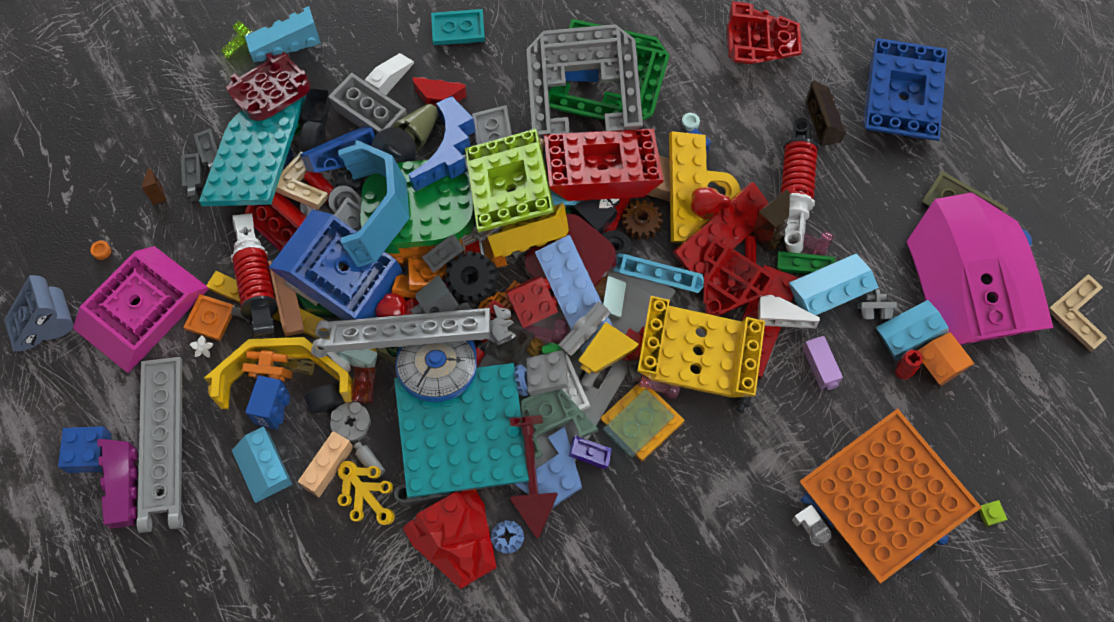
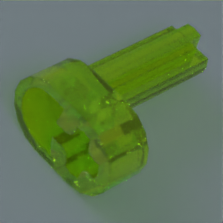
M239 20L232 26L238 35L221 50L227 58L247 42L245 36L252 33Z

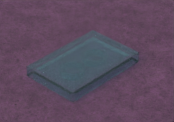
M645 389L606 425L603 431L633 458L674 418V415Z

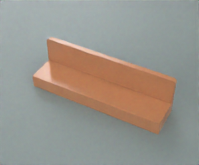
M270 270L285 337L305 333L296 292L284 284L285 279Z

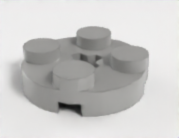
M348 402L340 405L331 413L330 425L332 431L350 442H356L367 434L371 425V418L366 408L360 405V403ZM349 418L356 419L351 427L349 424H345Z

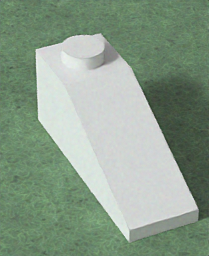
M399 53L377 66L368 75L365 82L384 95H387L414 64V61Z
M765 295L761 296L758 302V320L765 321V326L816 328L820 321L818 316L780 297Z

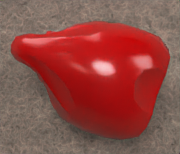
M699 187L692 192L690 209L692 213L702 219L714 218L720 211L730 215L735 210L730 198L720 194L714 188Z
M389 293L378 303L375 312L377 317L413 315L410 310L417 306L419 302L416 298H410L406 301L400 294Z

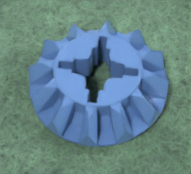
M517 365L514 368L515 372L513 374L516 377L514 380L517 383L516 388L519 394L528 396L527 369L523 365Z
M507 520L497 523L491 534L494 548L501 553L509 554L521 547L524 540L521 526L514 521ZM505 529L509 531V534L515 535L510 538L509 545H507L505 538H499L505 535Z

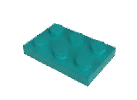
M483 9L431 13L433 45L485 42Z

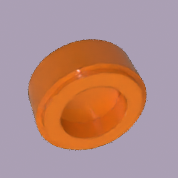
M100 240L92 244L90 252L94 258L104 260L111 254V247L107 242Z

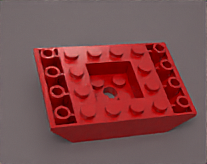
M654 129L544 134L549 189L567 201L644 197L663 183L664 179Z

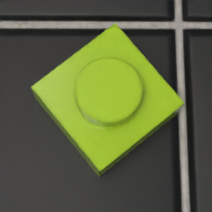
M999 500L981 505L982 508L979 512L986 527L1008 520Z

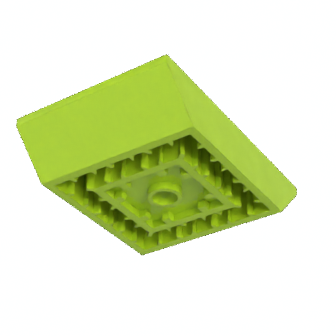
M536 129L465 148L478 233L555 211L551 189H549L544 155Z

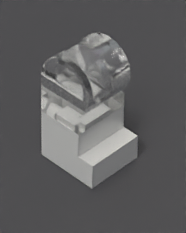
M812 505L795 515L792 519L796 526L803 525L810 535L811 543L815 546L825 545L831 537L829 528Z

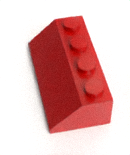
M275 192L271 205H248L244 213H252L254 228L280 251L307 217L287 198Z

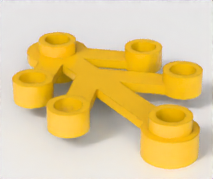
M345 461L338 468V475L343 480L342 494L338 497L339 505L349 506L351 504V483L355 486L354 509L350 512L352 521H361L364 517L362 511L363 498L376 512V519L379 524L390 525L394 521V512L391 509L383 508L370 492L391 493L393 484L389 481L381 483L362 482L358 477L378 478L381 470L377 466L359 468L354 462ZM348 467L349 473L346 475L345 469ZM375 468L376 474L373 476L371 471ZM385 484H388L387 491L384 490ZM344 496H346L347 502L345 504L342 501ZM356 512L359 513V517L357 519L355 518ZM383 513L386 514L385 520H382L381 518Z

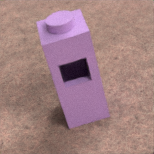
M825 336L806 341L803 351L820 389L827 388L832 390L838 387L843 376Z

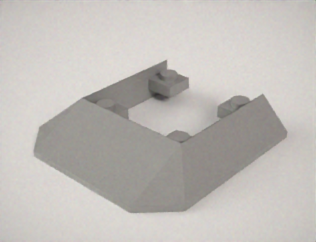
M616 24L543 31L526 49L532 130H537L539 138L544 139V134L569 133L568 117L550 118L548 87L566 86L565 72L601 69L602 82L620 81L623 112L605 114L606 131L636 130L643 127L635 39Z

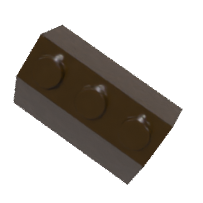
M812 81L805 102L820 145L840 143L846 134V127L842 124L840 111L835 106V97L831 94L829 87L817 81Z
M785 190L759 211L752 236L756 237V243L766 252L776 249L781 244V238L785 234L784 230L788 226L787 221L790 208V192L788 190Z

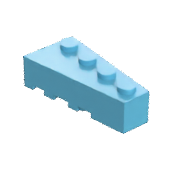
M309 6L303 8L304 12L300 14L295 12L289 15L290 18L283 22L278 20L270 28L263 27L245 36L254 63L267 59L265 55L270 52L272 55L282 54V52H295L321 43Z

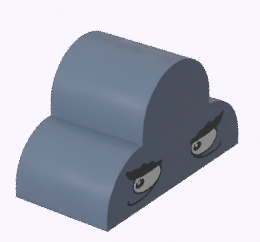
M36 275L28 276L4 318L13 352L31 349L43 340L62 337L73 328V321L63 291L57 287H48L46 279Z

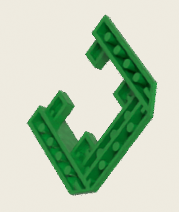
M571 19L569 28L602 25ZM624 30L635 39L642 121L654 114L670 55L657 37ZM566 83V86L551 87L549 91L550 109L605 121V114L623 112L620 94L605 91L602 102L568 95L571 88L570 83Z

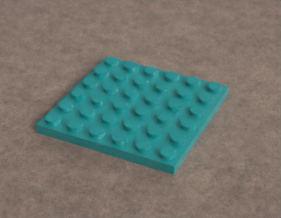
M514 363L478 367L475 378L469 388L461 395L443 402L419 400L405 391L398 378H394L407 498L529 481L524 435H522L521 427L510 426V418L521 417L518 390L516 388L517 383L514 381L516 377L513 375L515 372Z

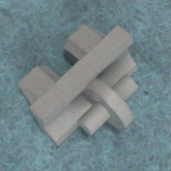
M879 289L873 290V294L866 295V299L873 300V302L857 303V309H861L862 319H874V309H880V319H892L893 308H897V302H880V300L887 299V294H880Z

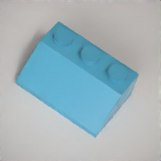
M929 300L875 327L895 361L902 358L909 350H917L932 340L947 334L949 330L941 314Z
M264 426L245 435L232 449L255 503L292 485L274 442Z

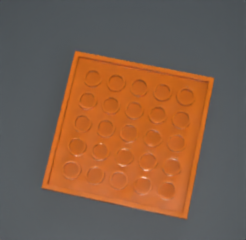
M898 408L799 481L879 584L982 508Z

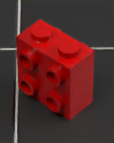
M540 275L505 291L522 328L558 312L556 308L559 306L554 295H550L548 290L551 288L547 278L543 279Z

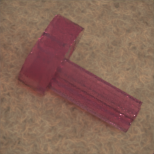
M825 230L818 240L805 233L803 245L811 248L814 254L824 256L835 235Z
M557 318L554 330L529 325L525 328V336L538 337L560 344L566 336L568 322L565 319Z
M641 375L638 381V386L664 393L665 397L676 399L679 394V386L652 381L644 375Z

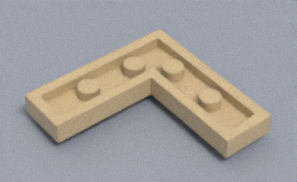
M300 152L282 171L275 192L319 210L328 199V193L300 182L307 172L300 155L303 152Z
M1088 274L1049 308V312L1092 352L1107 337L1078 311L1103 288Z

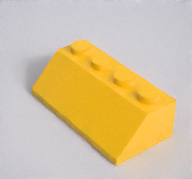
M564 203L554 205L555 211L553 213L491 229L487 238L494 256L506 257L514 251L519 250V252H523L531 246L536 245L540 247L547 244L548 241H558L567 236L569 228Z

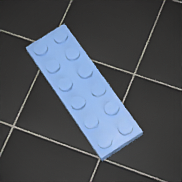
M568 235L535 253L572 331V327L582 316H585L598 301L602 302L571 236ZM607 317L603 321V323L598 327L597 332L587 342L585 341L580 346L582 354L585 352V350L590 345V343L595 338V336L597 335V333L602 328L605 322L612 325L609 317Z

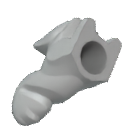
M494 305L496 318L490 321V339L487 340L500 345L515 338L516 335L508 330V327L514 323L511 320H507L511 316V311Z

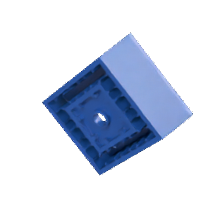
M876 38L869 68L863 121L865 129L939 141L947 49ZM899 95L906 96L907 100L900 99Z
M312 210L269 266L270 270L342 320L378 318L375 312L378 303L386 294L392 293L396 276L404 274L397 260L385 251L376 262L357 267L341 244L342 237L357 233V231L333 214ZM338 263L346 264L348 270L341 271L338 268Z

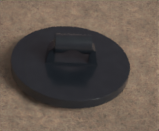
M383 129L375 135L371 142L372 147L392 155L396 163L414 161L416 146L414 140L402 129Z

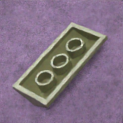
M944 171L940 173L922 203L930 207L935 199L972 192L1004 213L1009 209Z

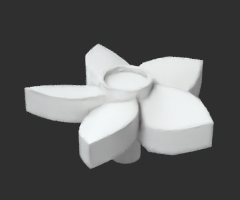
M203 336L198 339V342L190 343L193 349H197L195 357L200 356L202 353L206 357H210L208 349L213 346V343H206V339Z

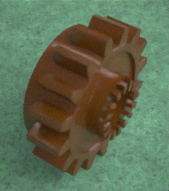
M636 200V205L630 203L629 209L625 208L624 214H622V227H626L625 232L630 233L632 238L637 237L638 240H641V238L648 240L650 236L655 237V233L660 231L663 222L659 207L653 208V202L648 205L646 200L643 201V204H640L638 200Z

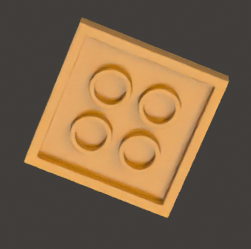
M641 380L600 418V421L641 462L685 421L644 380Z

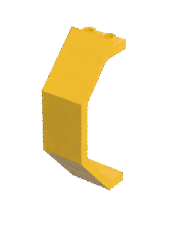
M304 337L248 339L204 377L209 383L208 394L220 409H229L231 385L245 373L242 371L243 363L256 364L259 362L258 359L246 357L248 350L261 352V350L274 351L276 354L288 355V359L312 360L340 382L339 392L345 403L354 402L355 385L353 389V381L349 373L327 355L322 358L315 357L311 352L312 343Z

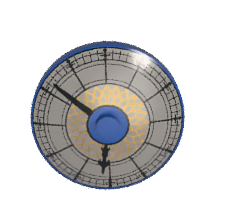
M468 341L402 346L396 359L397 377L401 386L413 397L427 402H443L461 395L472 384L477 370L476 355Z

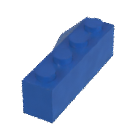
M362 126L300 155L306 170L316 173L346 167L343 159L339 157L338 150L356 145L355 139L371 146L375 134L372 127Z

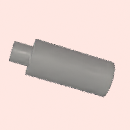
M361 442L354 445L356 449L355 455L365 468L370 466L379 467L381 470L379 477H381L386 470L367 445L363 446ZM375 468L371 471L373 476L376 474Z

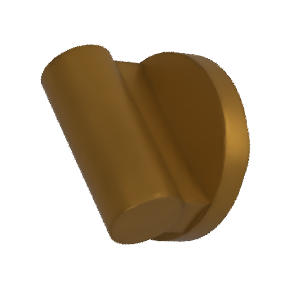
M531 336L522 346L531 357L542 353L544 343L540 338Z

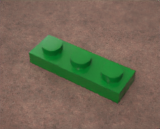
M778 251L777 270L787 273L810 274L835 263V257L781 251Z

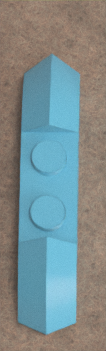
M617 254V265L614 268V272L699 293L704 287L703 274L626 254Z

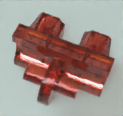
M355 367L352 402L372 403L375 367Z

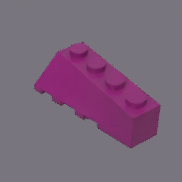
M97 439L98 447H102V456L98 457L99 465L102 466L104 476L100 478V485L106 495L102 496L103 524L110 529L135 526V519L138 518V509L135 506V499L138 498V490L135 487V479H138V470L135 467L138 451L129 442Z

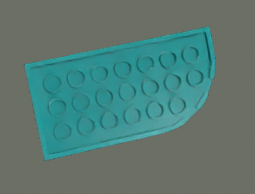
M306 95L265 120H251L241 110L229 122L199 200L201 206L272 204Z

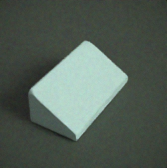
M609 276L607 278L603 305L611 312L608 317L621 318L626 283Z
M370 349L337 351V355L346 360L349 365L370 374L373 373L377 352Z

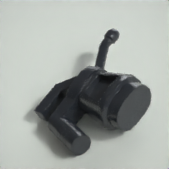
M348 172L339 173L336 187H351L362 198L361 190L365 181L363 182L364 177L354 180L352 174Z

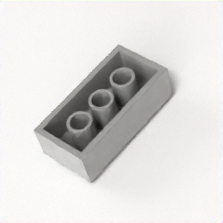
M353 73L328 96L332 109L358 127H372L375 135L383 129L393 128V125L398 120L407 116V111L404 107Z

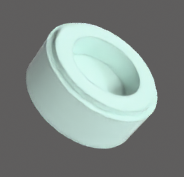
M687 113L682 118V127L686 131L698 129L700 119L694 113Z

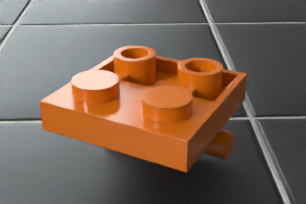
M261 350V352L247 351V358L259 360L258 365L243 363L242 371L248 373L249 377L257 379L258 375L267 376L285 382V379H292V371L283 367L273 366L274 361L286 363L288 355L276 354L274 351Z

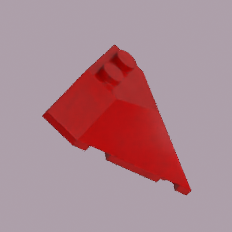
M714 238L704 254L705 314L720 316L765 295L777 277Z

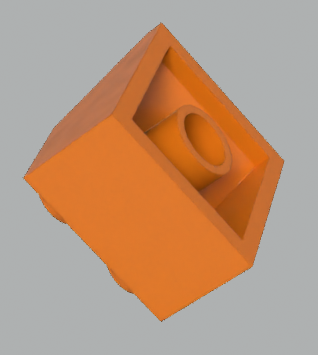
M951 332L932 340L918 350L923 356L922 362L941 387L975 364Z

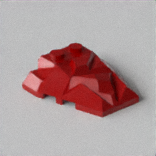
M732 1L729 22L727 24L728 57L733 62L755 64L802 54L800 23L780 15L778 18L768 15L769 11L764 9L761 12L753 9L754 5L750 3Z
M476 489L452 493L419 512L415 519L403 527L412 546L460 589L497 568L485 506Z

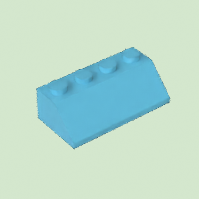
M857 254L789 282L798 307L814 315H818L879 288L872 270Z

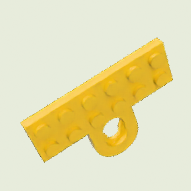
M672 131L669 133L671 242L683 243L708 221V219H702L695 215L690 209L692 192L695 189L707 187L709 182H713L723 187L725 195L731 200L740 192V187L737 180L728 173L707 171L706 135Z

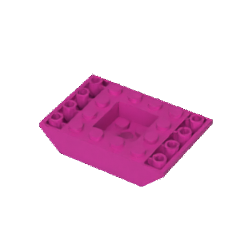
M155 246L138 250L79 307L73 329L124 371L129 373L195 304L199 294L204 295L209 288ZM135 298H140V302L137 305H131Z

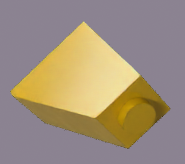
M605 322L578 360L581 364L580 368L588 374L591 372L597 374L636 351L639 344Z

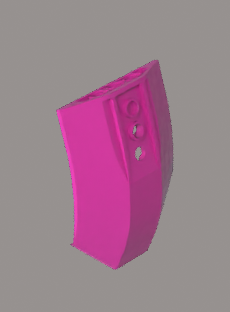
M972 192L935 199L906 242L918 273L925 301L929 300L939 311L949 327L948 333L951 332L958 343L963 345L1053 328L1039 271L1028 240L1018 221ZM983 274H988L991 277L992 281L989 285L982 283L981 276ZM988 293H993L996 296L995 303H990L987 300Z

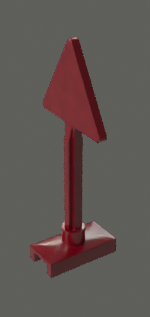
M542 415L510 418V426L521 427L522 435H524L526 466L529 474V494L511 496L510 499L536 538L541 536L558 496L557 492L538 493L533 426L543 423Z

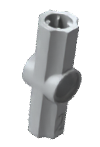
M598 301L585 316H582L574 324L572 331L561 341L559 346L572 356L585 341L587 342L597 332L598 327L611 312Z

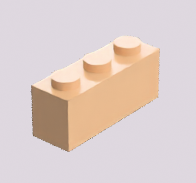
M333 431L298 480L302 488L319 498L337 473L341 463L346 460L354 448L351 442Z

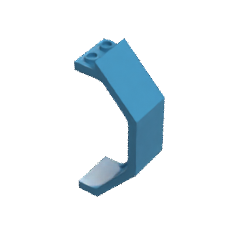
M355 139L356 145L338 150L339 157L345 162L347 170H350L352 178L355 180L377 173L386 177L387 195L361 230L341 238V244L356 266L361 267L378 260L410 217L407 180L393 156Z

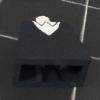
M618 198L584 200L574 206V214L581 217L602 235L616 219L617 210L615 207L620 204V200Z

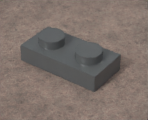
M452 234L422 258L431 270L435 272L462 252L464 247L455 235Z

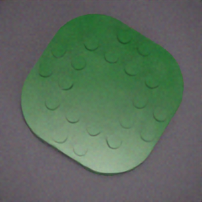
M428 160L397 163L407 180L410 218L385 249L386 253L399 254L400 248L437 246L452 234L460 242V239L465 234L467 236L470 234L474 227L475 216L468 169L453 179L447 175L415 192L411 186L409 173L421 167ZM377 173L371 174L362 188L361 227L364 226L387 195L386 177Z

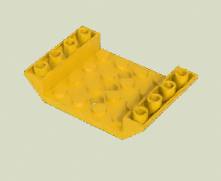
M650 296L638 372L652 381L725 397H754L756 395L765 321L746 317L742 322L669 306L670 300ZM696 329H703L705 337H699L696 334ZM693 347H700L703 354L696 355L693 352ZM690 366H698L700 369V373H692L690 370Z

